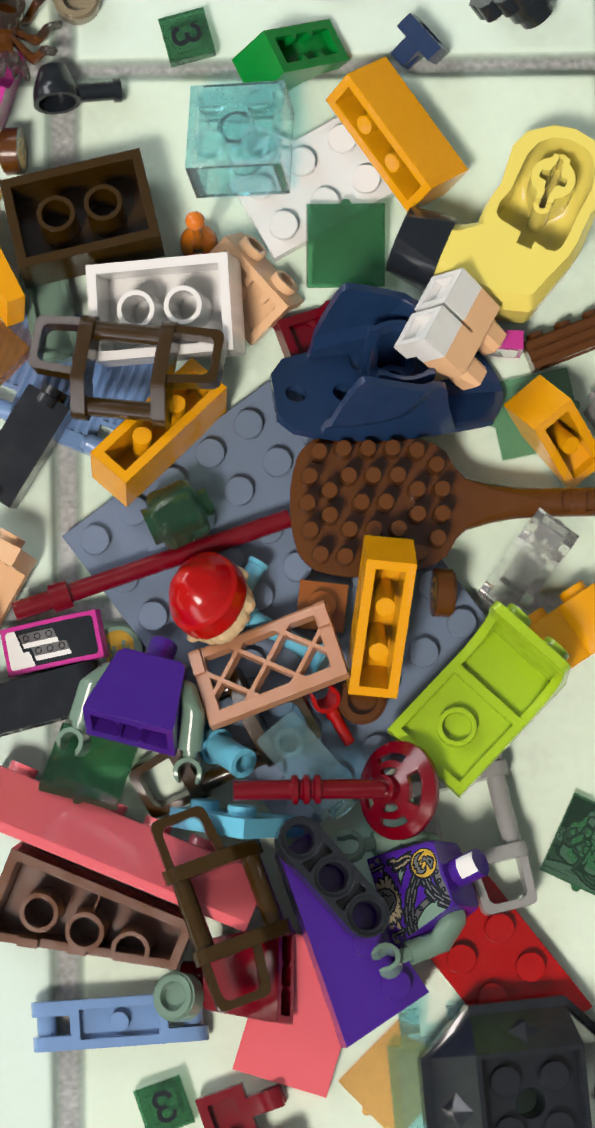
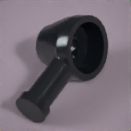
M51 62L42 65L38 69L33 88V104L38 112L52 115L63 114L76 109L83 102L114 100V103L122 102L120 78L112 79L109 82L77 84L68 67L63 63Z

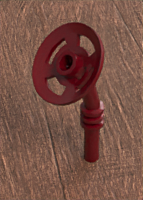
M392 741L380 746L372 753L363 768L360 779H322L320 774H314L313 779H310L309 774H303L302 779H299L297 774H292L291 779L233 780V801L291 800L293 805H298L300 799H302L304 804H309L311 799L314 800L315 804H321L322 799H359L363 815L376 833L391 840H406L421 833L432 820L439 801L440 787L436 767L424 749L411 742ZM393 753H400L406 756L403 762L398 760L381 761L382 758ZM389 768L397 769L395 775H386L384 771ZM417 771L419 772L422 784L419 805L411 801L413 784L410 776ZM369 799H372V801H373V803H374L371 807H370ZM386 805H397L399 808L393 812L385 810ZM405 817L408 822L398 827H389L383 824V819L398 820Z

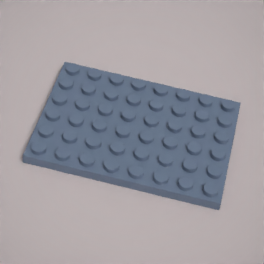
M268 381L218 418L202 437L128 507L113 497L62 537L88 572L94 575L285 509L288 510L290 515V487L295 462L300 451L315 439L294 435L276 422L270 381ZM184 504H188L191 507L190 511ZM184 511L186 517L179 519L178 513ZM170 516H172V517L170 518V520H171V523H172V525H173V529H174V534H175V536H174L173 533H172V528H171L170 523H169V521H168V518H169ZM188 527L192 532L185 533L184 529ZM291 528L217 553L227 557L243 569H245L250 556L268 565V569L263 572L252 593L256 603L255 608L273 620L297 611L300 579L349 585L343 634H337L345 661H347L358 578L327 575L309 568L297 553ZM443 560L423 570L416 571L397 699L386 698L384 712L373 723L357 725L343 717L355 739L348 746H344L326 714L317 712L312 706L322 724L320 739L284 757L282 762L272 767H268L265 764L253 770L245 777L246 780L291 779L292 774H297L299 779H302L303 774H309L310 779H313L314 774H320L322 779H360L363 768L372 753L380 746L396 741L387 732V729L458 655L486 619L484 613L458 580L454 614L451 617L431 616V576L434 568L449 569ZM180 566L104 591L146 648L151 638L155 636L168 638L177 645L178 650L174 660L186 665L187 680L194 683L198 689L191 664L189 663L188 652L198 648L201 649L209 644L201 641L189 642L187 634L177 626L171 616L168 596L169 585ZM244 627V629H243L240 633H242V632H244V631H247V630H249V629H252V628H250V627H249V628ZM292 629V631L310 640H313L316 631ZM267 638L247 646L245 651L266 659L275 641ZM282 647L274 663L296 672L302 658L289 649ZM231 652L208 661L210 672L221 676L233 653ZM241 657L236 667L242 670L251 688L262 665ZM310 666L308 667L304 676L313 674ZM271 669L259 694L287 684L292 678ZM347 679L333 684L338 692ZM325 687L312 693L316 699H321L327 695L329 688ZM231 697L220 702L221 709L233 705ZM285 703L261 713L278 745L309 729L298 706L294 703ZM205 712V722H207V723L209 724L208 719H207V716H206V712ZM241 720L223 727L229 730L233 739L244 747L250 749L256 747ZM393 753L385 756L381 761H403L406 756L400 753ZM392 768L385 770L384 773L386 774ZM300 799L298 805H293L291 800L262 801L271 813L305 816L321 824L352 799H322L321 804H315L313 799L310 800L309 804H304L302 799ZM303 836L290 838L293 842H295Z

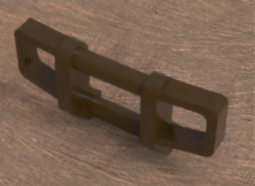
M41 315L35 321L28 363L37 374L70 380L71 416L74 420L89 421L91 416L149 421L153 427L169 428L173 415V389H216L221 385L228 341L221 330L184 326L176 322H162L161 326L104 322L100 321L98 316L83 315L82 317ZM51 331L77 332L71 366L43 361L46 339ZM180 340L214 344L210 369L207 373L175 374ZM99 341L157 346L150 381V402L93 397L92 379Z
M236 667L229 681L250 689L242 670ZM225 687L219 702L231 697L233 704L243 701L246 695ZM306 695L289 702L298 706L309 729L278 745L261 713L241 720L256 746L251 749L255 752L257 758L253 770L265 764L268 767H272L282 762L284 757L320 739L322 724ZM179 749L175 757L153 752L135 763L129 774L131 783L149 814L154 818L170 813V807H183L190 804L191 798H208L211 796V790L237 777L218 765L206 771L204 779L200 784L196 785L197 769L194 764L189 762L184 764L181 769V780L187 790L166 800H158L144 779L143 773L167 758L170 759L174 766L182 758L183 751Z
M195 806L153 822L150 830L165 869L162 872L166 887L172 886L196 951L192 953L196 968L201 967L217 1011L224 1013L266 997L271 991V984L261 944L293 933L294 930L289 918H283L260 857V854L264 852L260 840L252 839L225 848L208 814L201 806ZM189 819H196L203 827L215 852L175 867L162 832L173 825ZM241 862L265 926L214 944L191 879L224 866ZM252 948L259 978L258 989L233 1000L224 999L210 963Z

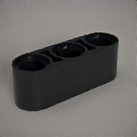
M97 661L81 662L0 684V737L69 719L68 716L79 682L83 677L98 668Z
M305 816L292 817L283 823L277 830L274 838L277 854L349 936L359 940L370 939L383 933L390 920V911L387 903L319 824ZM300 827L309 833L311 846L307 853L297 854L288 848L285 837L290 828ZM331 864L341 869L344 875V883L338 892L327 891L321 886L319 873L324 865ZM360 902L369 903L377 913L376 924L367 931L357 927L352 917L354 907Z

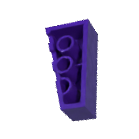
M309 833L289 845L288 848L297 854L307 853L311 846ZM276 854L274 856L294 915L299 923L341 1048H348L429 993L409 961L403 963V969L396 978L387 979L380 975L379 970L393 964L395 958L393 956H384L380 960H373L371 953L374 947L380 943L386 942L394 945L388 928L383 933L370 939L359 940L352 938L338 925L279 855ZM331 864L324 865L319 873V882L325 890L338 892L343 886L344 875L337 866ZM360 902L354 907L352 917L355 925L366 931L372 929L377 921V913L374 907L365 902Z

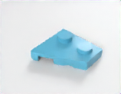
M191 798L190 806L170 807L169 814L170 816L195 806H201L208 814L218 835L237 839L275 838L277 830L283 823L292 817H297L296 815L257 812V806L245 804H228L227 808H219L220 800L208 798ZM189 819L171 826L205 833L200 822L196 819ZM300 827L290 828L286 833V837L304 836V829Z

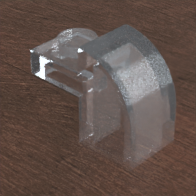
M539 508L509 546L477 594L490 604L497 600L507 607L512 603L524 612L537 596L554 569L573 547L579 535L566 527L560 520Z

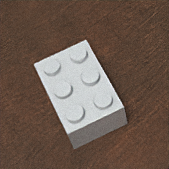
M219 252L85 265L89 315L98 316L100 321L152 326H161L162 322H176L184 326L218 329L223 332L228 341L226 357L246 355L240 259L232 254ZM180 340L177 361L189 360L191 358L194 360L212 358L214 344ZM99 341L96 364L105 367L154 363L157 346Z

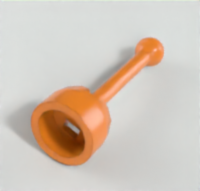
M198 211L190 212L185 219L187 228L183 231L180 238L182 254L184 256L208 254L218 244L217 236L213 229L204 225L205 218L202 213ZM194 250H203V253H194Z

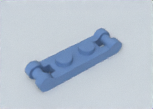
M153 993L31 1002L32 1018H37L38 1036L33 1037L35 1053L209 1040V1025L203 1023V1009L194 1019L184 1022L183 1026L170 1027L169 1021L163 1019L157 1013L153 1002ZM57 1016H69L70 1034L57 1035Z

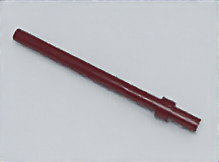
M285 509L67 583L66 579L49 584L47 585V591L12 602L13 611L17 621L51 609H54L57 613L75 607L74 602L180 566L196 554L203 552L218 553L291 528L290 515L288 510Z

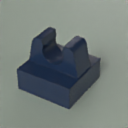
M409 13L397 25L406 37L390 54L402 68L405 67L409 70L423 57L437 65L450 51L418 16Z

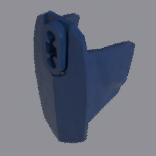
M349 282L339 287L324 310L313 331L308 351L281 359L271 373L269 380L276 422L294 435L332 441L346 440L348 442L413 439L491 426L501 410L503 389L492 367L479 352H476L474 357L486 367L487 373L478 387L462 390L449 379L434 381L436 376L435 368H428L417 357L406 359L394 348L411 314L416 313L414 309L419 301L403 292Z

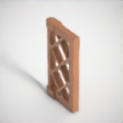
M325 600L239 633L229 643L208 645L188 652L189 663L198 685L209 726L213 731L351 678L335 631L330 607L326 604ZM316 620L318 630L312 641L290 633L293 628ZM278 635L266 659L245 651L249 645ZM287 639L308 648L296 672L274 663ZM231 652L233 653L221 676L210 672L208 661ZM316 652L328 657L331 667L304 676ZM241 657L262 665L250 689L229 681ZM271 669L292 678L287 684L259 694ZM225 687L246 695L243 701L222 709L219 702Z

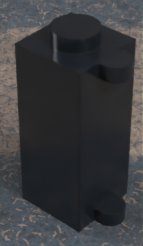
M47 382L44 383L41 389L28 384L0 430V502L9 508H18L72 420L71 408L66 405L70 396Z

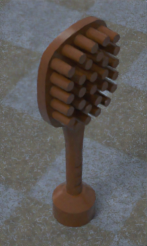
M420 438L378 442L371 440L348 442L346 440L315 439L308 443L298 454L290 487L291 529L299 557L309 568L317 572L344 578H358L364 535L414 540L417 559L416 571H420L435 565L445 558L455 540L463 532L473 528L521 518L595 516V487H511L463 476L454 467L446 451Z

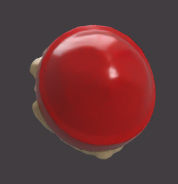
M203 552L189 558L179 567L169 585L168 596L171 616L177 626L187 634V640L192 643L201 641L209 645H220L231 642L250 621V613L256 606L254 595L247 583L249 573L234 564L227 557L215 552Z

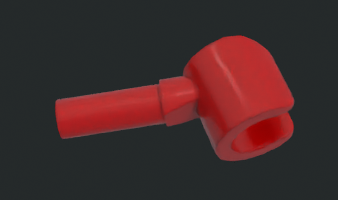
M328 686L327 695L321 699H316L313 693L307 694L306 697L316 711L326 714L328 720L331 721L344 746L352 744L355 739L341 716V711L338 708L341 697L335 686Z

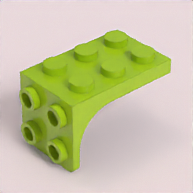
M496 600L489 607L488 616L466 646L387 729V732L396 741L411 742L424 749L436 767L439 780L458 798L465 794L566 685L571 666L566 661L569 658L567 651L549 636L542 640L529 628L532 624L529 617L512 603L505 607Z

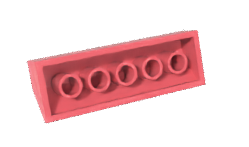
M11 760L8 768L0 765L1 833L178 905L172 886L166 887L162 872L165 869L150 830L153 822L159 819L146 815L143 823L125 816L128 807L103 796H101L98 805L80 798L83 788L56 778L53 786L36 780L35 778L39 770L15 760ZM168 827L162 832L175 867L215 852L208 839L191 833L189 840L185 841L170 834L173 827ZM241 862L224 866L191 879L204 916L246 932L257 903Z

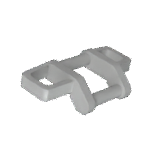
M502 755L493 762L475 783L487 781L503 845L480 851L486 857L489 865L516 859L523 887V896L520 899L494 904L488 898L482 879L473 882L480 911L487 916L527 907L537 901V893L528 859L530 851L527 840H521L505 778L509 771L506 759H502ZM421 780L412 782V799H414V803L417 805L420 803L422 794ZM439 780V792L448 790L449 788ZM435 811L432 820L423 831L433 832L441 841H444L437 812Z

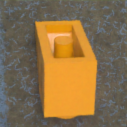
M539 374L504 404L505 409L522 437L566 488H575L595 471L594 437L572 399Z

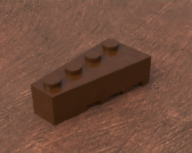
M23 841L11 848L0 876V942L17 944V946L34 949L39 947L66 951L67 954L106 957L112 958L114 961L176 970L191 940L179 906Z

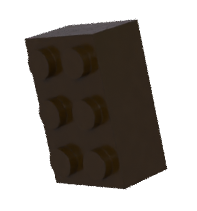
M140 148L0 180V188L17 264L26 289L86 275L85 265L155 259L165 256Z

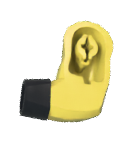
M558 125L527 131L513 145L502 182L489 198L477 223L458 224L459 218L411 206L394 241L386 264V271L424 292L433 276L464 268L500 306L494 319L495 321L524 323L530 320L575 262L595 218V140L577 129Z

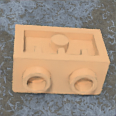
M241 232L225 236L210 253L228 252L240 259L245 339L250 345L258 343L288 311L298 308L304 300L296 292L298 286L293 278L283 270H277L265 257L267 252L263 245L253 236L245 235Z

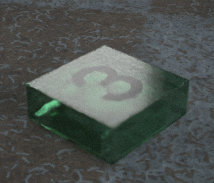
M203 7L158 19L171 68L216 56Z
M180 1074L133 1091L145 1128H180L196 1122Z

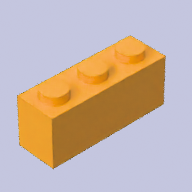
M386 56L348 73L326 99V102L407 212L411 206L420 208L445 195L469 170Z
M191 358L175 374H205L208 371ZM221 382V385L216 389H173V415L169 428L153 427L149 421L125 419L90 452L92 477L122 504L128 507L202 437L218 418L226 413L227 387Z
M364 535L346 661L351 678L347 679L348 694L397 699L417 570L414 540Z

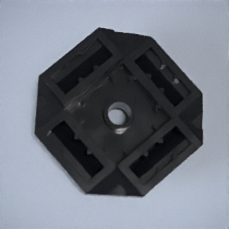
M557 994L464 1004L445 1025L434 1041L430 1042L417 1057L423 1128H595V1022L564 995ZM533 1088L536 1093V1104L531 1111L520 1114L516 1106L517 1097L523 1090Z

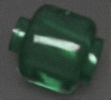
M184 478L150 492L146 497L147 507L140 510L156 546L164 543L170 550L180 549L206 537L211 530L208 517L216 513L205 487L195 490L192 483Z

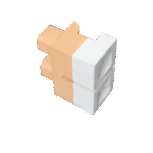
M464 268L433 276L414 309L416 313L411 314L394 348L406 359L417 357L428 368H435L436 376L434 381L449 379L462 390L478 387L481 385L487 371L486 367L474 357L476 352L479 351L482 355L494 353L501 347L507 335L494 320L500 306Z

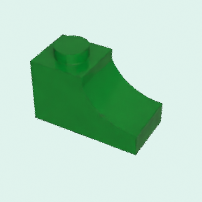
M330 19L264 30L232 59V62L251 100L255 101L284 95L292 88L311 78L340 69L350 59Z

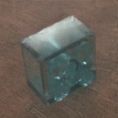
M285 80L195 85L190 87L185 169L196 198L290 193L294 110Z

